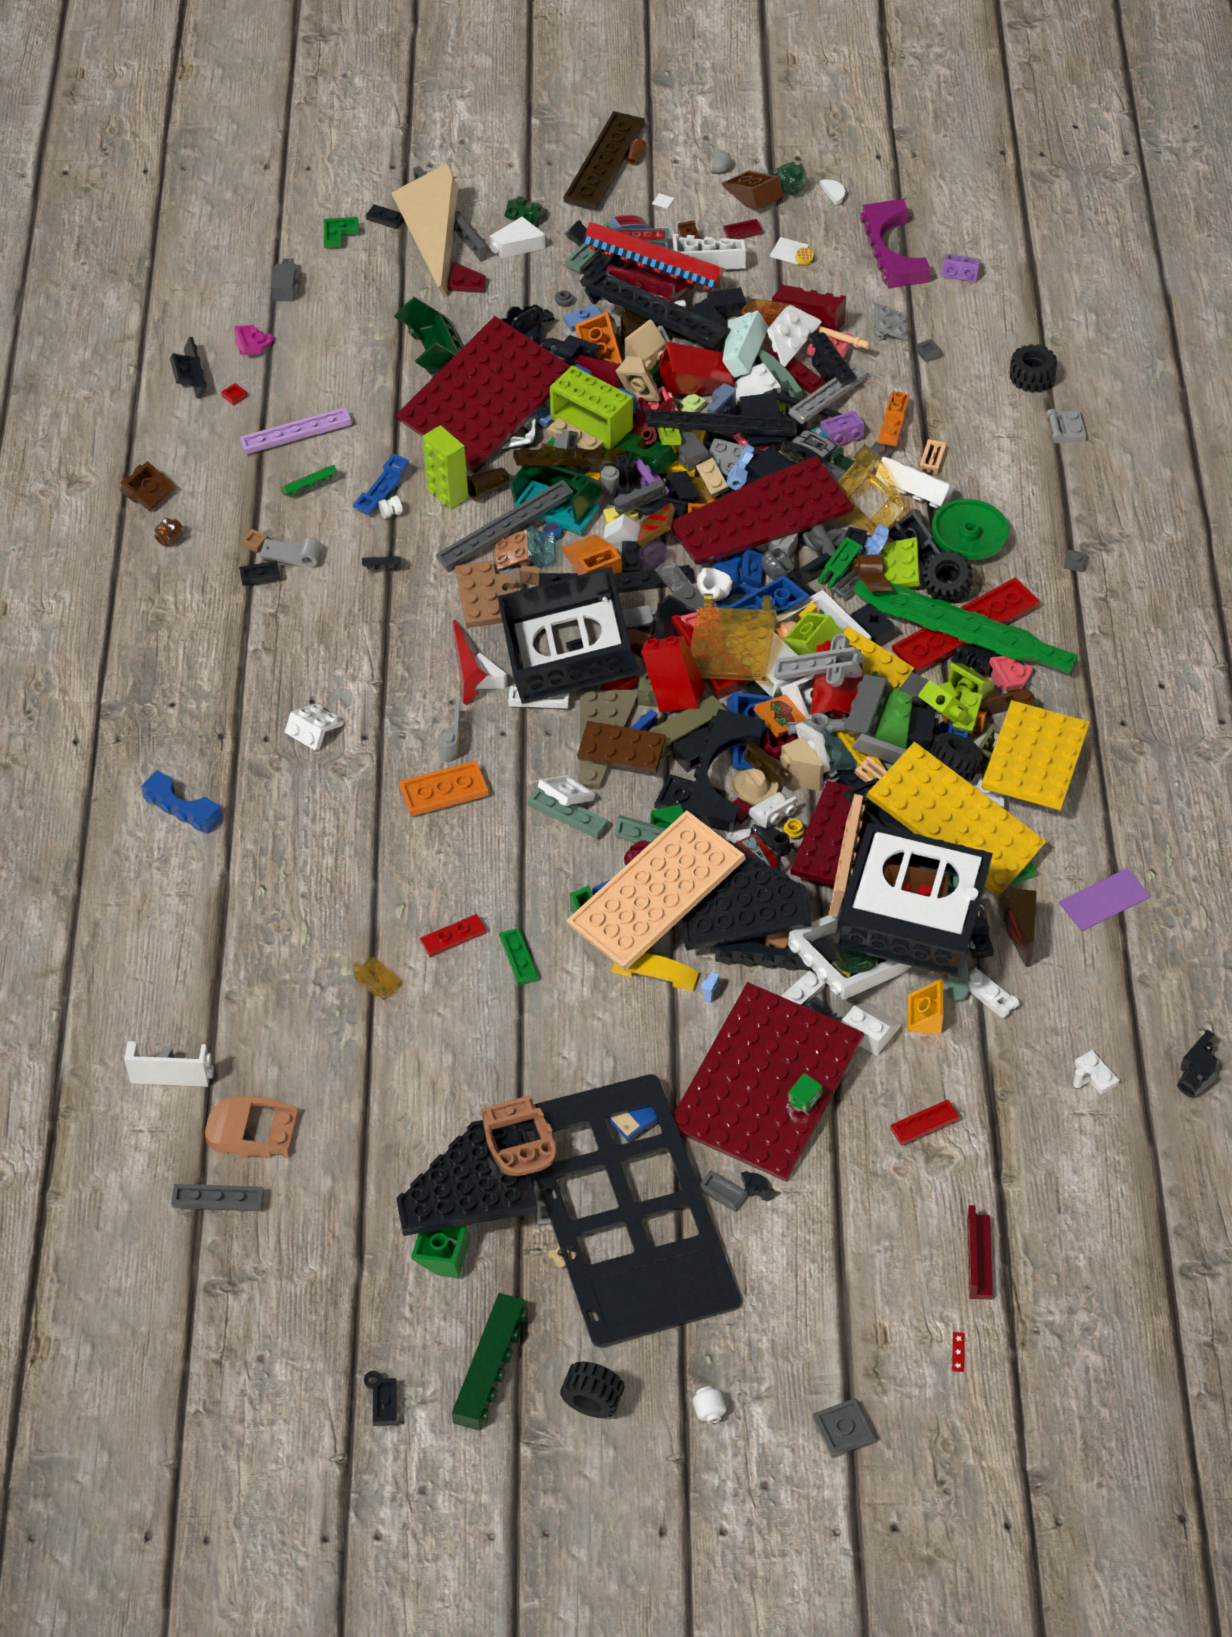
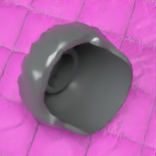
M780 548L767 551L761 560L763 570L772 580H776L783 575L789 576L795 568V565Z

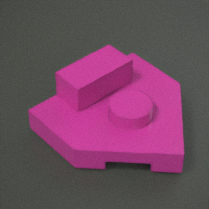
M253 325L234 327L235 343L239 353L243 355L261 354L274 340L273 335L265 334Z

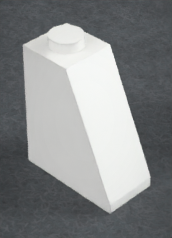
M523 217L490 235V249L501 258L546 248L545 234Z

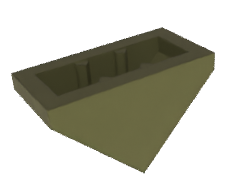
M991 726L987 732L972 741L981 748L984 757L991 759L1001 731L1000 728Z

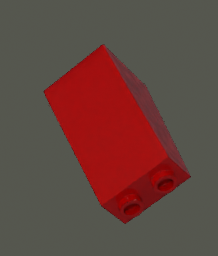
M674 342L666 343L659 363L663 386L667 393L671 392L672 394H713L715 389L719 388L723 383L733 387L734 377L723 363L724 353Z
M670 636L664 639L652 638L645 641L641 653L659 711L666 712L698 708L705 689V683L684 636Z
M826 640L825 643L817 645L816 653L830 651L832 640ZM860 663L859 666L863 671V665ZM863 672L859 678L844 677L843 683L838 687H833L826 681L827 673L815 674L811 715L822 713L831 719L849 717L851 703L856 698L858 684L863 679Z

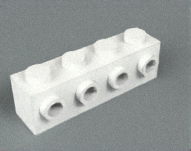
M884 456L874 477L880 480V484L890 487L891 484L896 487V491L903 494L909 492L913 494L912 498L922 502L923 499L930 501V506L938 509L949 502L955 488L950 483Z

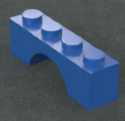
M158 770L141 786L143 798L148 803L157 805L164 812L173 814L178 820L189 823L198 831L201 830L208 834L223 818L221 806L205 796L194 801H184L174 796L173 779Z

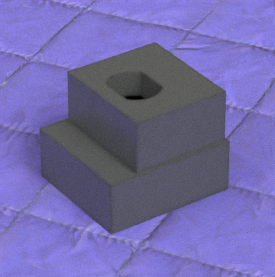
M563 430L562 434L556 433L554 447L576 449L578 432Z

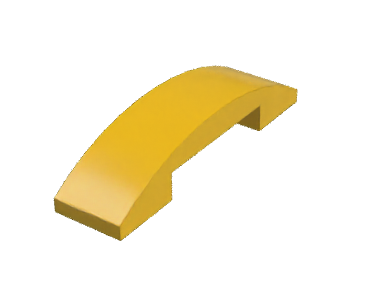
M644 953L625 971L615 963L611 969L612 973L632 977L633 973L670 981L673 982V987L692 992L699 976L698 971L685 964Z

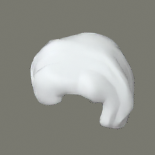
M703 568L698 574L697 586L699 592L705 598L711 601H720L729 595L732 588V580L729 575L717 569Z

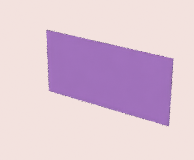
M1126 868L1058 903L1078 928L1084 931L1151 896Z

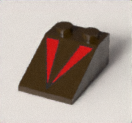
M1011 888L1010 897L1006 896L1003 921L1007 922L1006 930L1025 967H1030L1034 943L1037 891Z

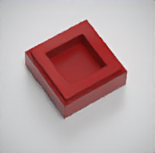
M236 383L221 392L222 397L233 406L248 397L247 392Z

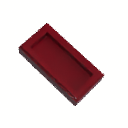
M757 219L723 226L727 239L739 240L762 235V228Z

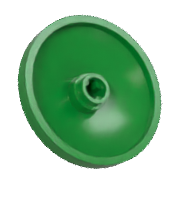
M958 499L944 504L935 513L931 528L933 538L940 548L946 550V552L954 550L955 554L960 552L962 557L966 556L968 560H981L996 555L1006 545L1009 535V525L1005 516L994 506L975 499Z

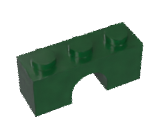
M629 432L615 446V448L624 449L627 457L632 452V460L636 462L641 459L644 465H648L653 472L664 474L676 460L672 445H662L661 442L657 441L652 447L647 449L642 436Z

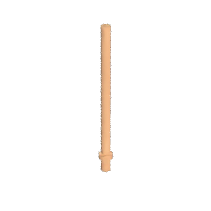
M767 309L765 312V316L774 319L781 314ZM818 326L814 331L817 333L824 332L829 337L851 343L857 348L869 349L871 345L870 342L862 340V337H853L822 326Z

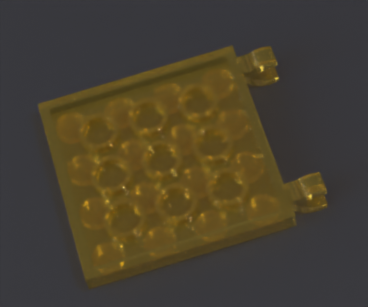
M705 593L704 607H698L690 647L691 654L702 678L766 681L776 621V610H772L771 596H763L762 610L713 608V594Z

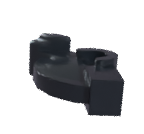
M748 1171L741 1172V1180L745 1186V1191L748 1192V1196L757 1195L762 1197L764 1201H770L774 1198L775 1190L769 1188L767 1180L762 1175L749 1173Z

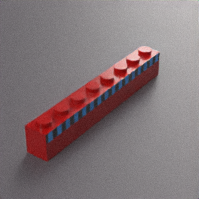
M589 222L583 243L588 244L587 248L596 251L598 248L603 249V253L614 256V253L618 254L621 260L630 262L631 259L637 261L636 265L645 268L647 265L652 266L653 271L663 273V271L669 272V276L679 279L681 276L686 278L685 282L693 285L696 282L701 283L702 288L712 291V288L718 289L725 269L593 222Z

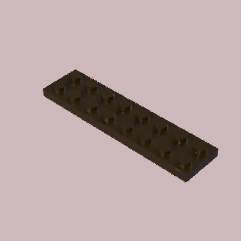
M616 111L612 112L565 193V203L597 210L627 157L631 142L637 139L643 129L645 118Z

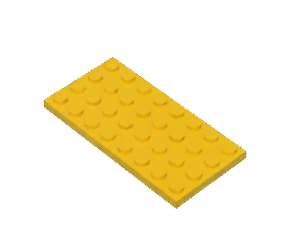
M913 742L866 795L867 798L915 834L993 853L986 888L998 897L1003 894L1046 843L1045 839L916 742Z

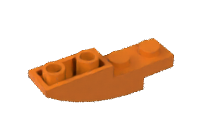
M891 392L878 443L897 446L901 437L910 394Z

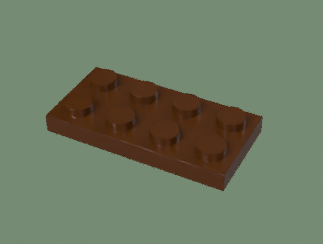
M587 721L577 757L579 760L657 773L666 741V734Z

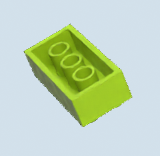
M440 425L422 436L427 481L426 488L431 495L439 499L441 504L446 505L451 510L468 499L465 448L462 443Z

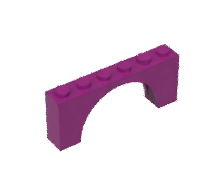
M904 199L864 204L862 212H860V221L864 223L865 234H868L869 246L873 247V257L877 258L878 270H881L882 281L886 283L888 289L929 283L930 267L926 257L911 258L899 255L888 249L881 240L883 235L890 229L907 224L908 209Z

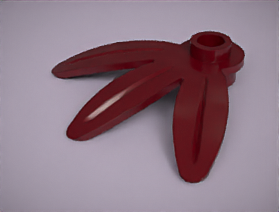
M640 397L636 404V415L639 425L633 421V429L629 433L642 436L645 445H651L657 440V427H647L648 405L644 398ZM667 399L656 410L671 411L674 399ZM650 432V436L645 438L646 434Z

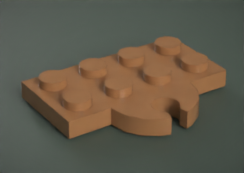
M493 560L455 566L466 628L502 623L497 596L518 591L516 581L510 576L495 574ZM506 588H512L511 591H504Z

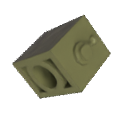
M641 669L638 686V705L658 707L647 669Z

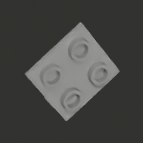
M876 303L874 313L875 337L881 340L886 334L908 341V315Z
M714 438L708 452V460L713 458L721 474L728 476L732 468L737 465L739 456L746 446Z

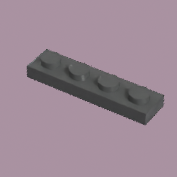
M174 1184L171 1205L172 1208L262 1211L264 1188L258 1186Z

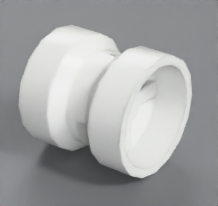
M397 495L387 501H378L379 509L384 519L390 518L393 514L399 515L403 513L402 505Z

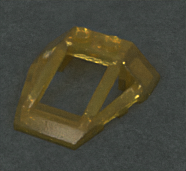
M864 444L852 457L855 460L854 464L838 480L837 484L847 498L850 499L868 479L889 499L871 519L854 503H852L854 506L852 513L858 519L849 514L837 518L875 534V530L880 524L889 529L895 520L906 510L907 506L880 457ZM874 467L877 469V471L884 479L888 487L872 473Z

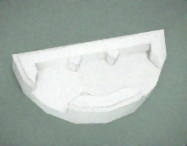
M820 180L819 186L836 206L841 204L845 197L844 186L834 180Z

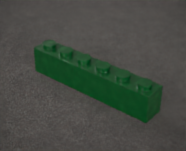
M498 1293L452 1411L454 1424L480 1431L482 1424L487 1423L490 1410H488L489 1405L496 1400L498 1382L502 1383L504 1379V1366L512 1358V1345L514 1342H518L521 1331L519 1329L521 1322L525 1323L528 1315L524 1299Z

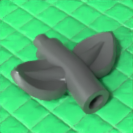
M820 524L811 528L810 532H805L803 538L812 551L822 550L823 554L827 552L832 557L836 549L843 542L847 530L833 529L826 532L823 525Z

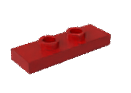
M475 914L421 937L420 943L428 956L432 957L485 934L486 928L479 916Z
M947 1099L891 1124L890 1130L902 1146L959 1120V1115Z

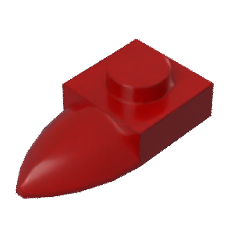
M638 675L604 683L600 690H618L620 688L627 690L639 683L640 679Z

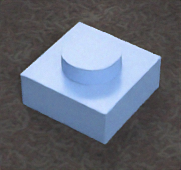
M711 972L708 979L703 980L701 991H703L704 1001L712 1002L719 987V974Z

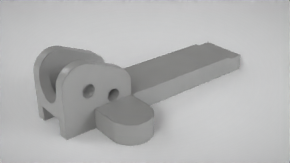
M839 633L833 637L830 651L776 659L774 677L779 680L827 673L826 681L831 686L838 687L843 683L844 677L859 678L862 676L863 671L859 664L864 662L865 656L856 647H849V639L844 634Z

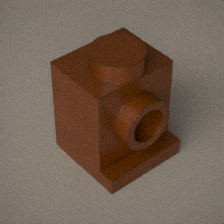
M695 220L678 223L679 237L687 238V235H694L695 239H700Z

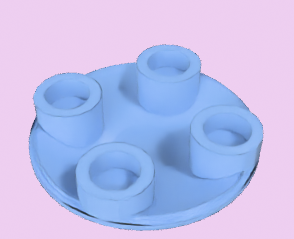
M882 524L877 526L872 538L868 537L864 542L863 547L866 548L864 555L879 554L888 538V527Z

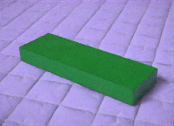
M519 927L499 933L500 941L518 987L539 981Z

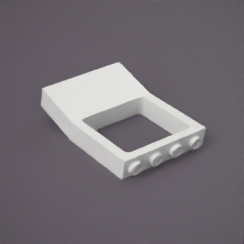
M824 590L774 617L775 623L739 631L728 636L724 650L733 659H738L740 664L746 669L750 668L752 670L751 677L772 698L783 695L781 686L806 677L779 680L774 677L776 659L798 655L773 629L776 624L781 622L794 621L798 623L800 620L799 613L812 602L817 605L820 614L830 615L842 631L849 626L869 640L872 638Z
M839 910L837 917L828 915L812 922V927L789 932L788 945L792 952L797 953L805 965L811 967L816 972L818 978L825 981L830 986L832 992L835 995H839L843 1000L892 979L913 967L887 960L850 978H844L810 944L836 932L841 910Z

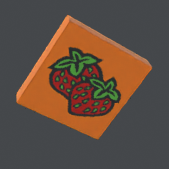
M786 694L756 704L753 709L761 719L765 720V724L776 738L789 733L787 730L788 722H802L806 720L805 716Z

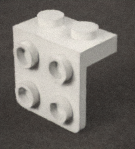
M312 704L290 712L285 733L316 751L321 747L325 732L342 726L344 721L338 718V715L324 710L321 705Z

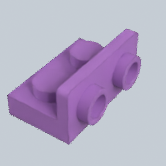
M946 253L943 259L941 276L975 282L981 265V259Z
M854 410L820 421L821 429L829 437V440L837 446L864 437V422Z
M641 459L635 462L636 478L643 487L651 482L661 480L658 474L651 471L648 465H644ZM665 486V491H666V496H667V495H669V490H668V488Z

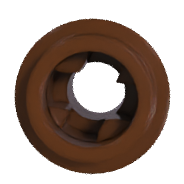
M635 139L631 142L627 159L628 163L636 165L646 152L647 144L644 140Z

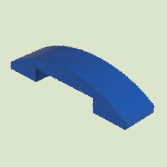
M393 453L383 465V473L367 493H362L352 505L353 508L368 515L375 512L379 508L378 501L387 500L396 489L408 467L409 460Z

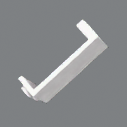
M127 1042L124 1061L130 1083L208 1087L209 1078H213L214 1066L211 1065V1053L207 1052L206 1044L201 1045L199 1059L140 1057L137 1042Z

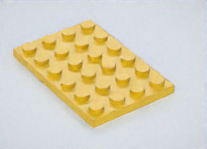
M1011 700L981 788L1061 810L1090 721Z

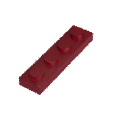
M773 347L766 351L780 362L778 353L774 352ZM792 357L785 366L797 384L809 394H812L827 383L795 357Z

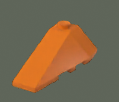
M608 311L575 324L578 338L600 345L603 360L622 364L624 359L615 319Z

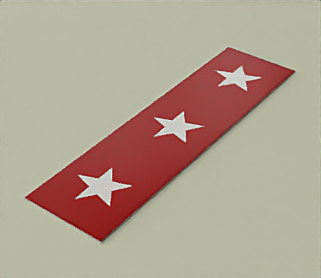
M953 1332L952 1372H964L965 1333Z

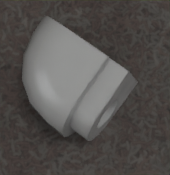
M716 149L711 172L721 173L729 168L731 164L729 153Z

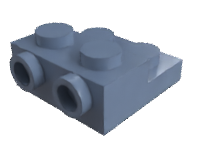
M723 383L713 392V402L709 405L707 411L708 413L736 415V389Z

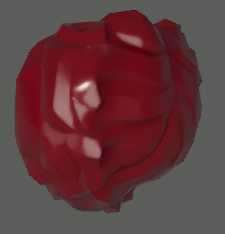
M769 729L763 735L761 745L768 755L780 760L782 746L799 738L797 734H786L776 738Z

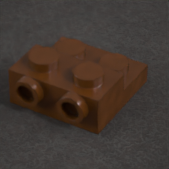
M148 461L143 465H138L130 477L127 475L120 483V491L132 502L138 501L148 511L154 508L175 488V485Z

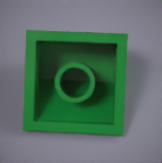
M467 1225L418 1233L411 1260L436 1275L459 1278L471 1240Z

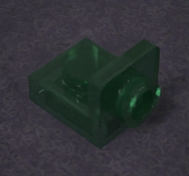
M842 447L831 454L829 462L847 471V479H850L858 470L859 463L844 456V448Z

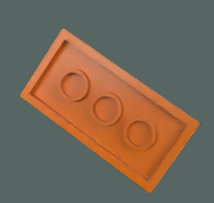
M477 761L398 781L410 817L489 796Z

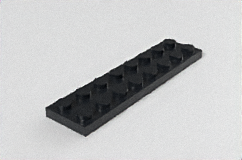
M605 271L589 282L586 287V291L594 296L608 300L609 303L619 305L627 311L638 314L642 318L652 320L657 325L667 327L671 331L680 333L688 339L695 340L708 348L713 349L726 338L730 331V328Z

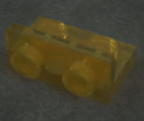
M374 957L368 959L361 966L358 963L353 965L355 980L360 984L366 985L374 996L378 995L383 1000L402 986V980Z

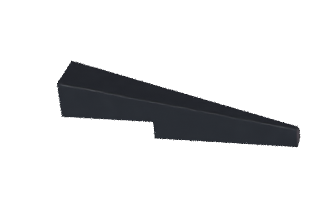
M912 509L900 521L895 520L888 527V536L894 541L917 537L919 542V560L923 563H928L930 557L934 558V553H942L941 550L943 549L935 542L932 529L920 510ZM951 570L940 573L942 577L951 582H954L959 577L956 572Z

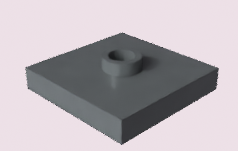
M856 1398L813 1413L812 1418L831 1458L875 1442V1436Z

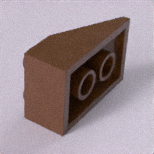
M748 170L722 183V186L746 207L754 208V210L762 209L768 203H775L784 196L780 178L775 175Z

